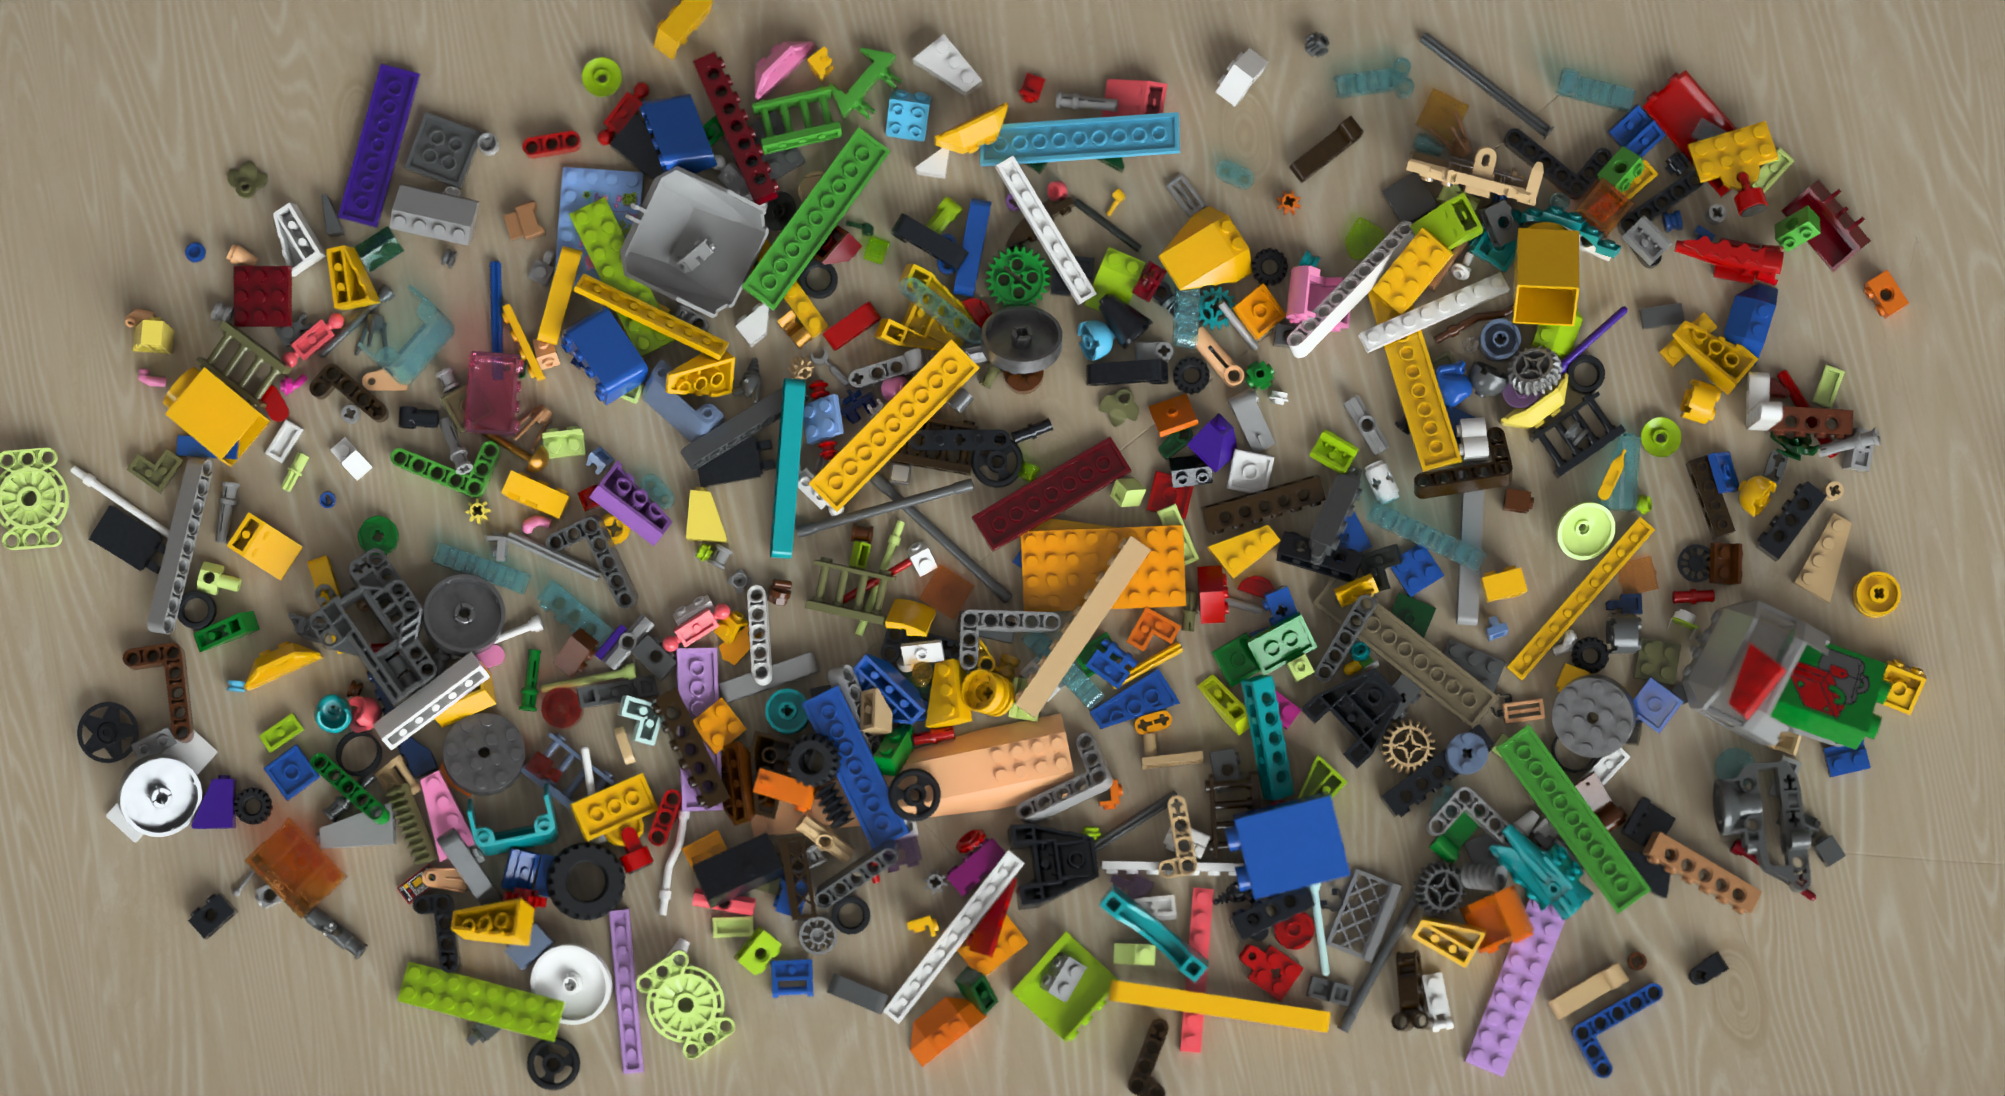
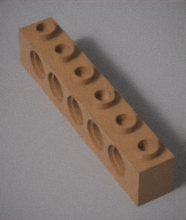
M1653 832L1642 854L1648 857L1647 860L1655 865L1661 864L1665 867L1664 870L1672 875H1680L1683 882L1697 885L1700 892L1714 895L1716 901L1724 905L1727 903L1733 906L1732 910L1741 915L1743 913H1752L1762 893L1761 890L1662 832ZM1667 849L1670 852V857L1668 860L1665 858L1664 855ZM1684 859L1687 862L1686 869H1683L1681 865ZM1701 869L1704 872L1702 879L1699 878V871ZM1718 879L1721 882L1719 889L1716 888V881ZM1734 889L1738 892L1736 899L1733 898Z

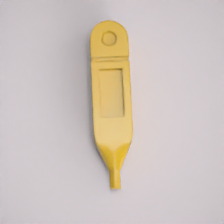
M1625 449L1610 464L1597 492V497L1602 501L1610 497L1624 468Z

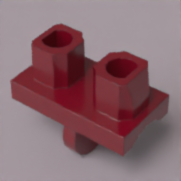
M1149 261L1131 293L1149 303L1167 271Z

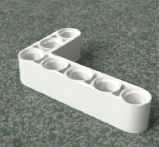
M1748 372L1746 430L1768 431L1782 418V402L1769 401V373Z

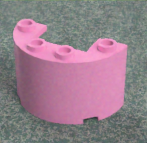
M1312 266L1293 267L1291 269L1286 318L1290 320L1289 323L1299 325L1302 321H1307V318H1316V313L1312 311L1345 278H1326L1320 276V269ZM1350 312L1331 330L1332 332L1349 329Z

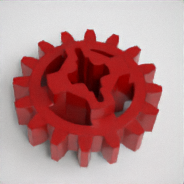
M514 887V892H503L502 901L504 902L522 899L534 909L536 907L546 908L547 897L539 896L537 890Z

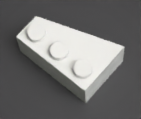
M945 34L913 58L914 65L940 79L965 97H968L982 85V79Z
M289 202L273 213L278 237L283 249L282 254L285 258L286 266H292L293 277L327 256V253L296 204Z

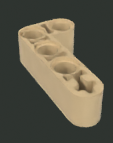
M1173 796L1169 799L1167 808L1176 858L1162 861L1159 864L1158 873L1165 879L1191 875L1197 868L1187 805L1183 797ZM1174 800L1182 803L1179 811L1180 814L1184 812L1185 816L1172 817V814H1177L1176 809L1171 807ZM1183 820L1186 823L1185 830H1176L1175 822ZM1179 841H1188L1190 844L1189 850L1181 851L1178 847ZM1185 860H1190L1193 863V869L1189 872L1182 869V863ZM1164 864L1172 865V874H1163L1162 866Z
M1615 962L1547 1003L1557 1020H1560L1611 989L1621 986L1629 981L1620 963Z

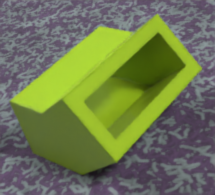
M854 541L848 566L866 569L871 545Z

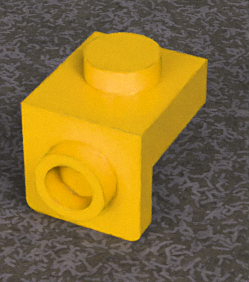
M731 611L728 618L720 619L718 622L719 627L714 630V633L726 644H730L733 642L740 627L748 626L749 622L741 612Z

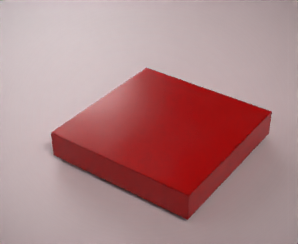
M1156 471L1146 510L1157 513V511L1176 503L1182 519L1186 520L1194 486L1173 488L1171 474Z

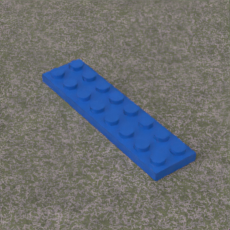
M839 685L801 703L815 733H820L821 736H829V740H834L836 742L834 744L835 747L840 749L838 754L842 755V760L839 761L841 767L837 770L836 776L872 850L887 840L894 841L909 834L910 831L905 820L900 818L890 806L888 785L874 760Z

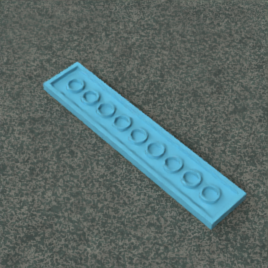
M1179 112L1003 124L999 137L994 143L989 145L985 143L980 146V165L996 166L1011 156H1014L1018 164L1177 154L1180 153Z

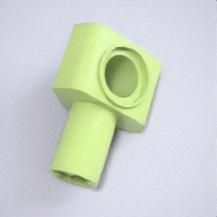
M204 561L197 580V591L218 595L220 588L239 592L242 579L225 575L224 566ZM209 573H213L215 576L212 583L206 582V576Z

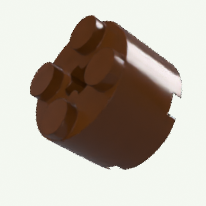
M1003 370L1006 385L1017 394H1030L1043 381L1044 370L1027 373L1025 377H1021L1020 373L1012 374Z

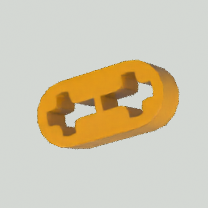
M1158 711L1141 716L1135 721L1134 729L1140 735L1164 730L1171 725L1172 716L1167 711ZM1161 714L1169 719L1164 726L1162 723H1154L1155 720L1160 719ZM1141 720H1144L1145 723L1152 722V725L1146 727L1147 731H1143L1142 728L1138 729Z

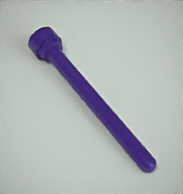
M1622 306L1567 356L1560 359L1562 366L1561 376L1566 373L1567 365L1628 312L1627 307Z

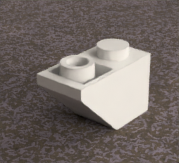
M762 302L753 307L752 310L754 312L749 316L745 314L739 318L735 326L751 348L766 337L768 332L770 308Z

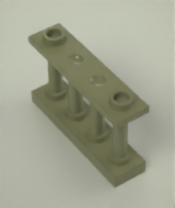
M223 320L219 328L224 330V336L208 359L198 357L196 360L201 363L200 367L202 369L205 367L247 397V402L255 408L258 406L265 408L268 404L262 401L261 398L276 376L281 373L288 375L292 367L231 322ZM236 339L240 342V347L222 371L214 363L229 341ZM251 350L255 353V359L238 383L230 377V374L245 352ZM266 361L271 365V371L255 394H253L245 387L260 365Z
M821 557V560H814V565L821 566L816 595L813 597V600H806L805 608L885 625L887 616L883 615L882 606L887 582L895 581L897 576H892L891 571L880 569L878 573L832 563L833 559ZM829 568L841 570L835 601H832V604L826 603L823 598ZM849 572L860 574L855 603L852 605V608L844 607L843 603ZM868 576L880 579L874 609L871 612L863 611L864 607H862Z

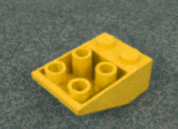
M249 512L227 544L228 548L280 581L303 548V546Z

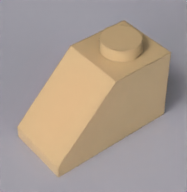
M878 688L861 691L860 731L875 736L892 733V711Z

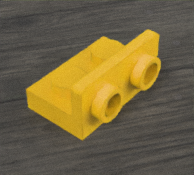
M931 915L907 921L908 930H913L914 933L926 930L925 926L929 925L932 937L936 936L935 931L939 930L936 918L932 919Z

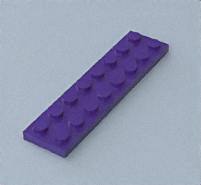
M384 64L380 65L338 218L378 228L420 79L419 73Z

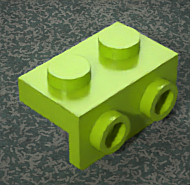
M1324 429L1309 456L1337 473L1345 475L1359 448L1351 442L1338 437L1335 433Z

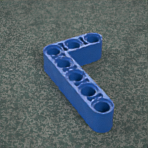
M1656 983L1647 984L1579 1022L1572 1028V1038L1596 1077L1607 1078L1611 1075L1613 1069L1596 1036L1659 1001L1663 996V989L1660 985ZM1650 987L1657 989L1658 993L1655 998L1648 996V989ZM1632 997H1637L1640 1001L1639 1007L1635 1009L1630 1005ZM1615 1007H1619L1622 1010V1015L1618 1019L1612 1015V1010ZM1597 1017H1601L1604 1020V1026L1600 1029L1594 1024ZM1579 1027H1584L1587 1032L1586 1036L1582 1039L1576 1034ZM1590 1045H1594L1597 1049V1053L1593 1057L1587 1054V1048ZM1600 1063H1604L1607 1066V1071L1603 1075L1597 1071Z

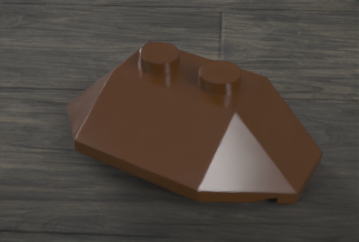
M740 741L724 745V753L721 757L722 782L730 796L729 799L723 801L724 811L732 820L734 826L750 822L755 816L750 752Z

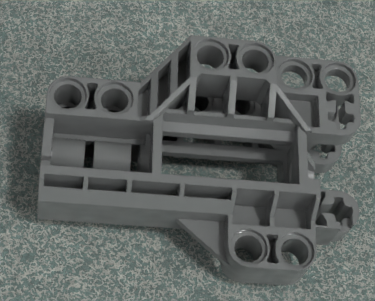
M373 548L350 564V578L355 587L346 590L340 598L327 584L319 585L316 588L315 597L321 609L310 616L309 624L311 630L325 649L358 656L392 706L396 707L437 677V668L419 641L423 624L422 606L407 584L398 575L385 554L380 549ZM374 559L381 560L377 564L372 563ZM384 576L392 577L390 580L383 579ZM321 592L328 593L330 600L328 603L325 597L320 598ZM362 598L393 641L376 653L372 651L345 612L347 608ZM389 602L390 605L383 610L380 605ZM398 615L400 619L392 624L390 619ZM318 618L325 621L322 627H315L313 622ZM328 635H333L336 637L334 643L328 644L325 642V638ZM397 653L400 654V655L394 657L393 659H391L388 663L386 662V660L392 658V657H393L394 655H396ZM414 653L421 654L418 658H413L411 655ZM409 669L411 670L410 672L402 676L400 679L397 678L405 672H407ZM426 669L433 671L429 675L423 674V671Z

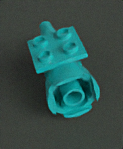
M1510 823L1502 832L1512 846L1492 844L1489 847L1490 851L1497 858L1499 865L1504 866L1510 872L1513 881L1520 884L1525 889L1526 895L1538 903L1541 912L1551 904L1559 917L1564 921L1582 907L1584 900L1588 901L1594 894L1579 881L1584 874L1581 866L1568 856L1566 849L1559 846L1557 842L1549 851L1542 850Z

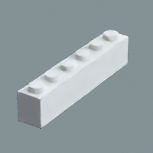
M471 651L374 723L373 726L383 742L393 750L490 676Z

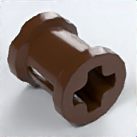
M853 523L851 541L861 540L871 544L874 526L862 527Z

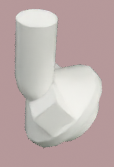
M1466 252L1462 263L1456 262L1453 264L1451 272L1455 278L1460 280L1469 278L1471 274L1469 265L1474 256L1473 254Z

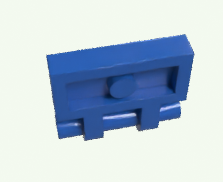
M1105 638L1101 645L1107 649L1106 652L1103 654L1097 649L1086 664V667L1119 690L1130 674L1124 667L1126 664H1129L1134 668L1138 661L1132 657L1131 653H1126L1120 649L1117 643ZM1112 653L1122 659L1120 664L1109 658Z

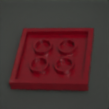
M234 266V325L236 327H292V266Z

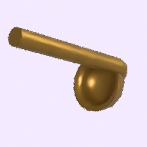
M480 424L475 426L474 431L529 462L527 471L539 472L548 465L549 453L543 445H540L532 456Z

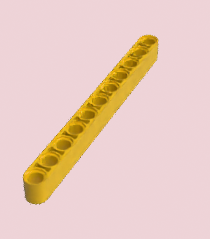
M1111 980L1108 999L1110 1001L1327 1033L1331 1012L1116 980Z

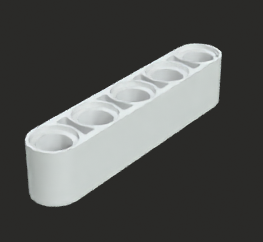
M754 585L747 592L751 669L755 682L765 686L772 680L768 598L762 586ZM762 594L759 600L753 599L754 595ZM757 613H763L762 618H754ZM757 633H765L762 638H755ZM761 651L766 652L764 657H756L757 653ZM760 671L767 672L764 677L757 676Z

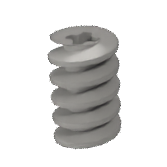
M1466 863L1461 869L1462 884L1469 889L1501 891L1507 883L1508 874L1504 866Z

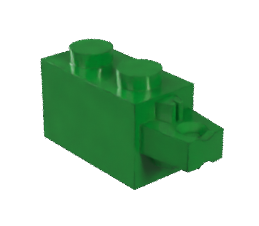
M901 723L897 729H892V733L886 734L874 754V760L882 775L897 776L914 749L911 742L914 732L912 724Z

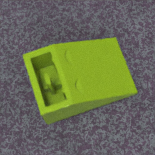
M1465 193L1446 201L1410 225L1415 236L1422 227H1425L1450 250L1483 234V227Z

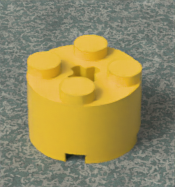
M1693 378L1689 382V384H1692L1691 389L1685 390L1680 410L1684 411V413L1680 414V417L1706 424L1708 420L1712 421L1714 419L1716 409L1713 408L1715 402L1719 401L1722 391L1715 385Z

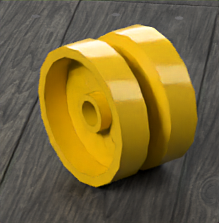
M1877 571L1863 576L1855 583L1851 598L1854 607L1859 613L1865 617L1878 618L1896 609L1900 602L1901 590L1893 576ZM1875 592L1878 593V598L1874 597Z

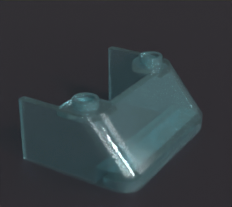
M411 284L408 289L421 302L417 307V316L424 324L398 353L390 347H383L374 355L360 342L357 344L359 350L397 383L404 386L411 384L455 333L453 323Z

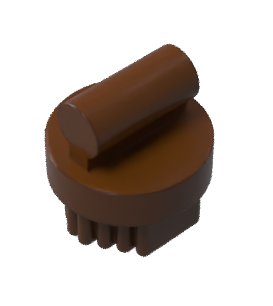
M773 579L772 585L769 586L767 600L775 605L785 606L791 596L790 588L792 582Z

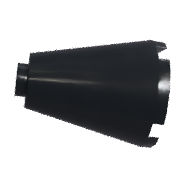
M1106 294L1099 301L1101 305L1098 308L1124 350L1153 324L1151 319L1114 294L1111 296Z

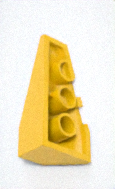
M1684 321L1673 333V337L1708 378L1727 395L1731 393L1758 361V358L1740 344L1734 345L1725 341L1726 338L1722 336L1716 337L1709 334L1706 329L1688 321Z

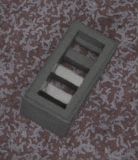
M322 194L327 235L329 237L345 235L330 198L326 194Z

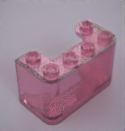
M481 351L470 352L464 433L514 437L515 433L519 432L520 421L516 420L515 413H519L520 403L516 401V394L520 393L521 381H518V376L524 370V360H521V355Z

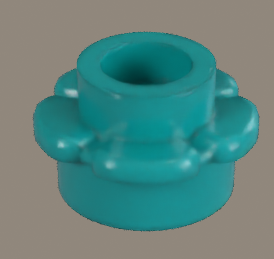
M1363 642L1355 643L1351 649V655H1353L1352 658L1355 661H1365L1371 653L1370 648Z

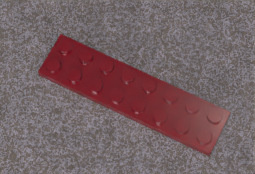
M1110 436L972 516V520L991 551L994 552L1110 485L1116 479L1129 474L1131 468Z

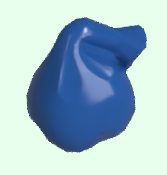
M1462 359L1454 364L1440 365L1436 369L1435 375L1446 406L1454 407L1472 394V384L1469 378L1464 375L1466 364Z

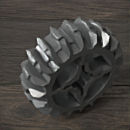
M1434 861V865L1427 863V869L1422 867V874H1416V877L1419 878L1418 882H1413L1417 886L1412 891L1418 894L1414 898L1415 901L1419 902L1418 906L1424 908V912H1431V915L1434 916L1438 914L1445 916V913H1452V908L1459 909L1457 903H1462L1461 895H1466V892L1462 891L1465 886L1461 881V870L1456 868L1454 864H1449L1446 861ZM1448 876L1450 877L1452 887L1449 886ZM1434 887H1437V888L1443 887V888H1446V889H1445V890H1444V889L1438 890V889H1435ZM1428 889H1429L1430 892H1431V897H1430V898H1432V901L1429 899Z

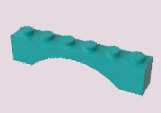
M1114 884L1100 899L1099 906L1149 940L1193 982H1196L1208 968L1209 960Z

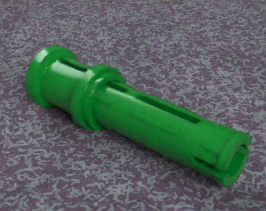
M528 649L525 686L521 689L522 703L519 706V710L537 712L535 705L539 691L536 688L541 651Z

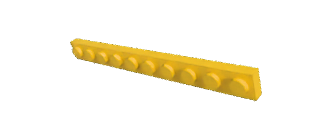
M1639 517L1506 668L1522 681L1655 529L1642 517Z

